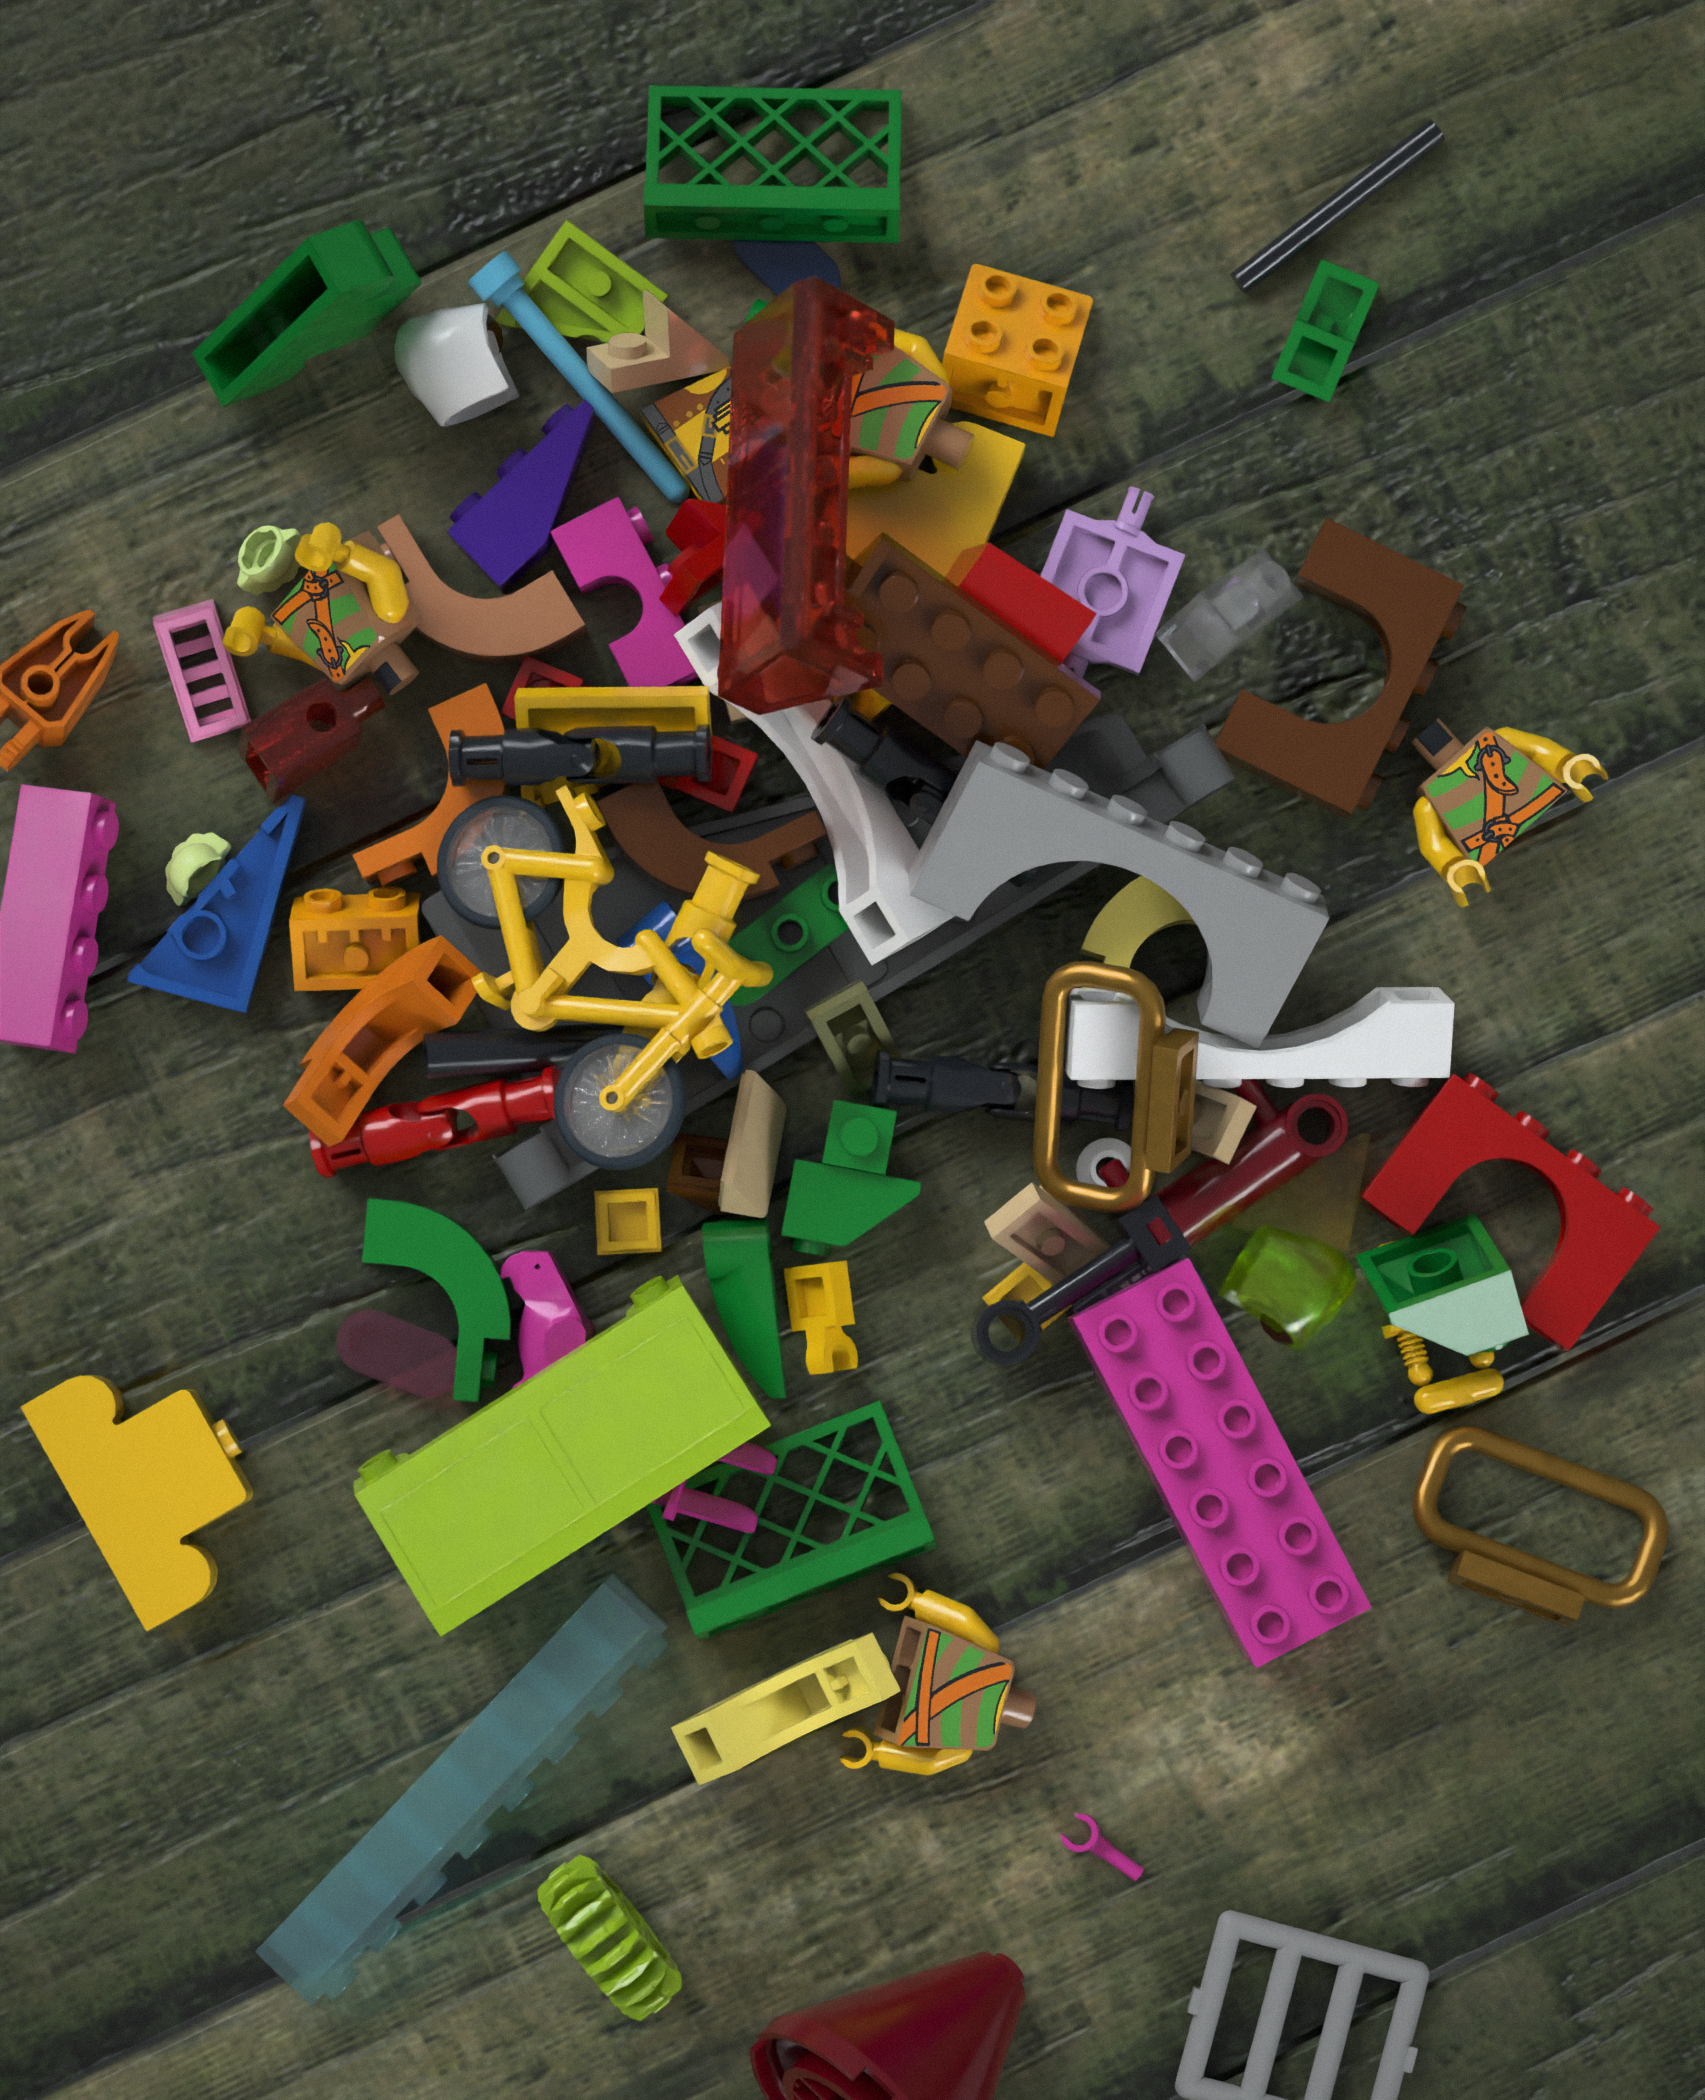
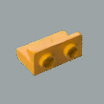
M386 886L372 889L367 894L342 895L338 890L323 888L309 891L304 896L295 897L289 918L294 991L364 989L390 964L421 944V894L406 893L402 888Z

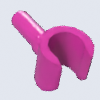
M1074 1814L1080 1820L1087 1822L1092 1830L1091 1838L1086 1844L1077 1845L1071 1838L1060 1833L1062 1843L1068 1849L1074 1852L1090 1851L1100 1859L1106 1860L1133 1881H1136L1144 1870L1143 1867L1111 1845V1842L1101 1836L1099 1823L1090 1815Z

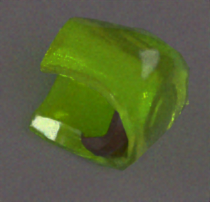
M1266 1224L1257 1230L1243 1247L1225 1278L1218 1295L1253 1314L1260 1320L1263 1330L1275 1342L1285 1344L1290 1349L1301 1352L1336 1318L1352 1297L1357 1283V1276L1350 1261L1333 1244L1326 1243L1309 1234L1295 1233Z

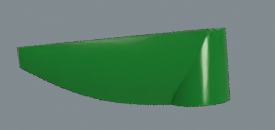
M767 1216L763 1218L753 1217L705 1222L702 1225L706 1272L717 1311L728 1339L747 1371L768 1397L786 1398L776 1284Z

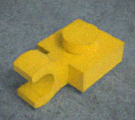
M847 1260L784 1268L792 1332L806 1331V1365L810 1375L857 1369L858 1354L856 1346L852 1339L843 1332L841 1327L855 1324Z

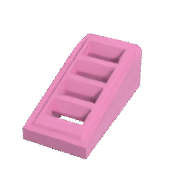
M214 599L154 616V628L191 743L242 728L251 722L231 653L222 644L225 633ZM207 623L210 634L177 644L174 643L171 633ZM215 648L217 659L182 669L179 658ZM223 673L225 684L190 694L187 683ZM227 697L231 698L232 709L197 718L195 707Z

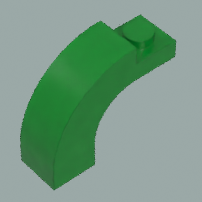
M368 1198L362 1263L405 1266L417 1269L432 1277L445 1289L455 1307L459 1325L453 1400L482 1402L484 1389L495 1390L498 1370V1352L487 1351L488 1338L514 1340V1316L510 1294L505 1280L500 1277L501 1271L495 1260L472 1233L439 1212L406 1202Z

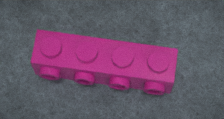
M21 784L0 910V1043L76 1054L78 1039L83 1036L88 1022V1009L84 1002L88 976L94 972L98 960V945L94 939L98 914L103 911L108 899L109 888L107 878L105 877L108 852L114 847L119 831L118 817L115 813L116 803L93 793Z

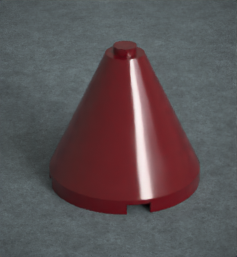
M979 1952L774 2018L756 2036L759 2040L750 2048L749 2055L754 2076L766 2100H993L1026 1997L1025 1989L1022 1985L1024 1975L1017 1964L1006 1955L997 1953L994 1956L987 1952Z

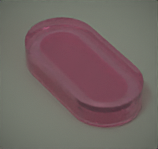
M377 1310L355 1312L340 1326L337 1334V1350L341 1359L349 1368L421 1397L439 1396L454 1386L457 1348L446 1337Z

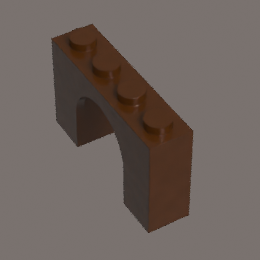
M1326 518L1294 584L1353 612L1372 628L1382 645L1386 663L1385 680L1381 693L1375 704L1358 717L1341 723L1323 724L1300 718L1242 689L1215 743L1226 761L1347 820L1352 815L1355 807L1365 811L1368 810L1383 779L1382 776L1373 772L1383 750L1392 754L1396 753L1411 722L1410 719L1401 715L1411 693L1420 697L1424 696L1439 665L1438 662L1429 658L1439 636L1451 640L1467 606L1457 602L1464 587L1463 584Z

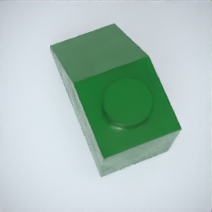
M795 1159L781 1235L794 1238L792 1251L830 1257L832 1245L845 1248L919 1197L922 1182Z

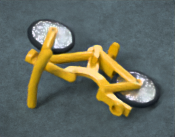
M567 785L555 791L575 831V854L567 853L564 837L559 826L552 816L538 804L522 797L508 795L480 800L461 812L448 827L441 841L437 858L439 885L451 908L460 917L473 925L486 929L502 930L511 970L498 978L483 971L472 977L473 986L483 1000L505 1011L511 1008L515 1021L523 1028L534 1032L546 1031L553 1027L558 1020L661 1029L652 1040L640 1035L617 1033L605 1035L587 1043L564 1066L557 1081L554 1094V1115L558 1130L564 1142L579 1158L593 1166L608 1170H626L642 1166L665 1151L676 1137L683 1122L686 1109V1089L677 1063L689 1051L691 1046L698 1059H705L722 1052L733 1043L720 1016V1013L724 1010L722 1006L741 985L744 987H763L768 985L773 978L772 967L764 961H750L738 954L714 931L706 928L698 929L692 936V946L699 955L718 971L710 982L701 989L654 930L645 929L640 931L635 937V946L621 948L605 941L595 928L591 914L592 895L599 886L608 885L613 880L614 869L595 832L605 825V820L590 794L584 792L577 796L575 790ZM564 883L563 916L570 939L545 969L533 920L551 905ZM594 963L611 973L643 976L655 972L678 1004L572 996L567 994L589 966Z

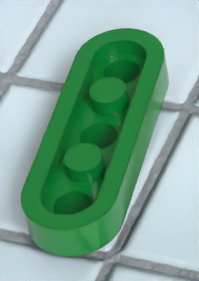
M835 863L828 864L819 869L729 940L728 945L738 954L750 961H764L773 970V978L766 986L744 987L741 985L729 998L732 1006L743 1007L757 1002L849 929L839 912V905L832 903L828 897L829 887L834 883H838ZM785 922L796 923L802 930L801 940L794 945H787L781 942L777 934L780 925Z

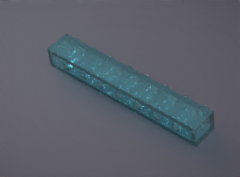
M614 1571L256 1950V1953L311 2006L323 1993L331 2001H334L359 1974L351 1963L362 1951L369 1946L378 1954L404 1926L395 1916L411 1899L422 1907L448 1880L440 1871L444 1864L456 1852L467 1860L493 1832L484 1824L493 1812L502 1805L511 1813L537 1784L528 1775L546 1757L555 1766L581 1738L573 1730L575 1725L589 1711L599 1719L625 1692L617 1683L624 1673L633 1664L644 1672L665 1650L669 1643L661 1634L669 1627L670 1623Z

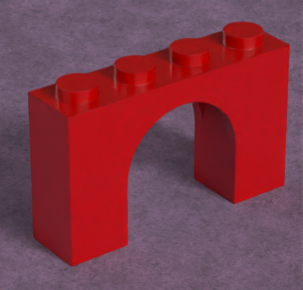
M1470 1072L1466 1074L1463 1080L1453 1073L1450 1075V1078L1444 1079L1356 1199L1406 1236H1413L1451 1184L1471 1166L1487 1160H1504L1520 1164L1534 1172L1545 1182L1555 1198L1559 1211L1560 1231L1553 1254L1519 1301L1525 1323L1528 1327L1560 1351H1570L1661 1228L1648 1218L1654 1209L1642 1198L1625 1187H1622L1618 1194H1616L1599 1182L1597 1178L1602 1170L1581 1153L1570 1149L1567 1155L1564 1156L1548 1144L1545 1140L1550 1135V1131L1525 1112L1519 1110L1513 1118L1493 1102L1499 1094L1483 1080Z

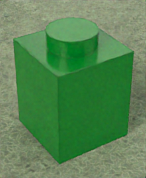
M834 1100L822 1164L885 1175L897 1111Z

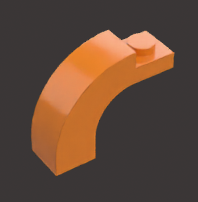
M486 683L428 709L445 747L447 758L451 730H464L466 736L503 735L506 730L502 715ZM449 773L447 787L442 800L429 817L409 830L353 854L362 878L368 883L379 879L382 887L390 886L417 873L414 862L424 858L431 875L438 880L437 858L440 844L454 819L466 808L480 800L508 795L510 786H507L503 779L467 780L464 787H453ZM503 809L485 813L467 826L455 845L451 861V872L463 865L485 843L497 825Z
M442 935L430 939L405 953L362 989L340 1011L315 1041L300 1063L306 1070L284 1102L283 1107L328 1147L342 1142L383 1078L404 1055L423 1040V1035L425 1033H436L459 1022L477 993L471 979L481 973V971Z

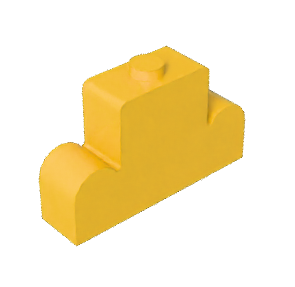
M965 421L951 423L974 434V440L969 452L958 470L931 457L933 474L918 469L911 481L897 479L892 484L885 486L841 490L829 489L816 520L826 525L822 537L854 560L876 537L884 532L946 577L962 550L988 542L1024 455L1026 444L975 423Z
M81 1375L64 1381L20 1407L146 1632L200 1603L212 1593L217 1583L218 1574L215 1559L205 1547L197 1543H190L188 1536L248 1502L253 1496V1489L234 1457L243 1452L236 1435L224 1418L215 1423L196 1390H179L122 1423L120 1419L123 1416L124 1401L116 1385L102 1376Z

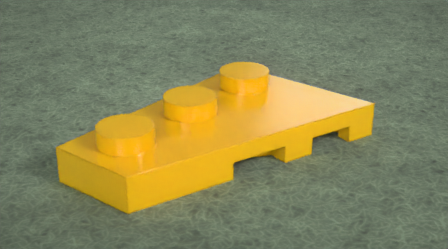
M709 686L518 688L514 696L516 728H541L547 731L558 732L562 735L569 730L579 727L655 726L658 732L696 731L698 725H710L711 731ZM595 738L600 748L595 773L610 772L620 767L622 759L618 748L611 742ZM566 776L540 785H520L522 798L528 799L544 809L545 805L560 801L555 791L565 785L574 789L577 796L584 792L590 795L597 793L600 787L608 784H577L567 781ZM522 811V816L530 814L528 812Z

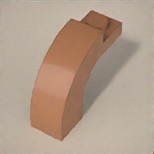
M399 514L377 526L385 540V543L380 545L382 551L387 558L394 560L400 566L402 577L406 575L409 580L408 583L404 584L405 589L420 613V623L414 629L439 648L473 661L500 664L523 662L525 656L537 659L551 654L588 633L584 621L553 570L512 594L492 599L473 598L456 592L439 579Z

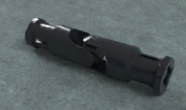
M841 694L819 720L811 735V739L820 745L827 743L856 764L855 772L933 826L958 776L892 726L886 725L881 727L852 706L853 699L846 694ZM907 777L919 778V781L915 785ZM1038 867L1024 871L1008 881L1020 888L1034 875Z
M698 725L696 731L658 732L655 726L579 727L565 732L564 735L541 728L506 729L503 735L466 736L464 730H451L448 750L449 773L453 787H464L467 780L503 779L507 786L540 785L566 776L567 781L577 784L656 783L659 776H697L699 782H711L713 765L712 735L710 725ZM595 738L611 742L618 748L622 759L620 767L610 772L595 773L596 761L600 755V748Z
M878 1050L872 1074V1106L883 1108L886 1102L924 1105L926 1112L957 1115L960 1112L970 1111L977 1107H987L989 1109H985L984 1112L994 1118L1035 1123V1110L1014 1111L1016 1100L1021 1094V1083L1018 1080L1017 1073L1025 1074L1037 1082L1038 1065L1001 1062L988 1066V1070L980 1065L958 1057L931 1055L928 1061L892 1058L888 1051ZM1063 1071L1060 1125L1073 1126L1076 1120L1111 1123L1115 1130L1126 1131L1129 1126L1133 1106V1080H1116V1084L1112 1088L1092 1089L1079 1086L1077 1080H1071L1067 1073ZM895 1079L917 1081L919 1083L898 1082Z

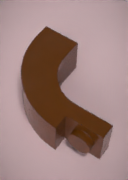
M658 781L656 783H634L596 801L605 820L604 826L623 857L652 883L666 891L688 899L693 898L708 867L707 862L704 860L708 850L727 857L760 874L756 884L748 885L740 901L744 902L778 891L780 884L771 866L781 862L786 871L819 855L815 844L824 841L826 836L824 827L814 810L748 842L740 844L710 842L690 832L677 819Z

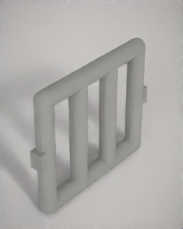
M1225 1911L1218 1918L1201 1986H1193L1187 2013L1193 2014L1175 2081V2090L1179 2096L1189 2100H1288L1266 2094L1301 1957L1304 1956L1339 1966L1304 2100H1331L1364 1973L1401 1983L1370 2099L1397 2100L1404 2072L1412 2074L1418 2052L1417 2046L1412 2045L1430 1976L1429 1968L1425 1963L1411 1958L1241 1912ZM1240 1939L1277 1949L1241 2087L1204 2077Z

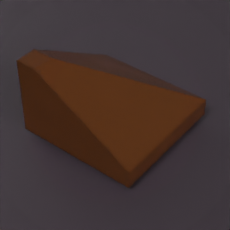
M677 1133L674 1139L667 1191L717 1215L729 1216V1212L720 1211L721 1207L718 1206L720 1184L729 1140Z

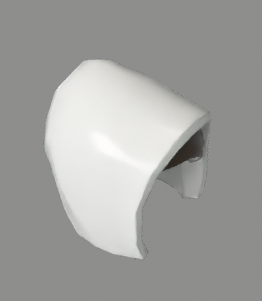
M488 303L439 309L409 318L399 327L394 347L397 369L403 376L412 394L424 404L440 426L446 427L471 420L519 397V392L502 359L501 350L504 341L502 329Z

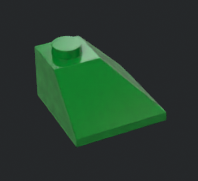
M1475 1213L1355 1255L1360 1271L1390 1323L1394 1326L1467 1356L1478 1352L1499 1350L1510 1341L1529 1334L1511 1269Z

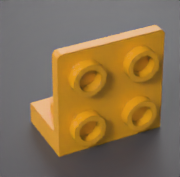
M973 264L941 363L948 374V385L952 388L950 408L1054 437L1093 303L1092 297L984 265Z

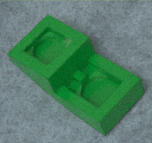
M1322 258L1271 378L1330 402L1380 282Z

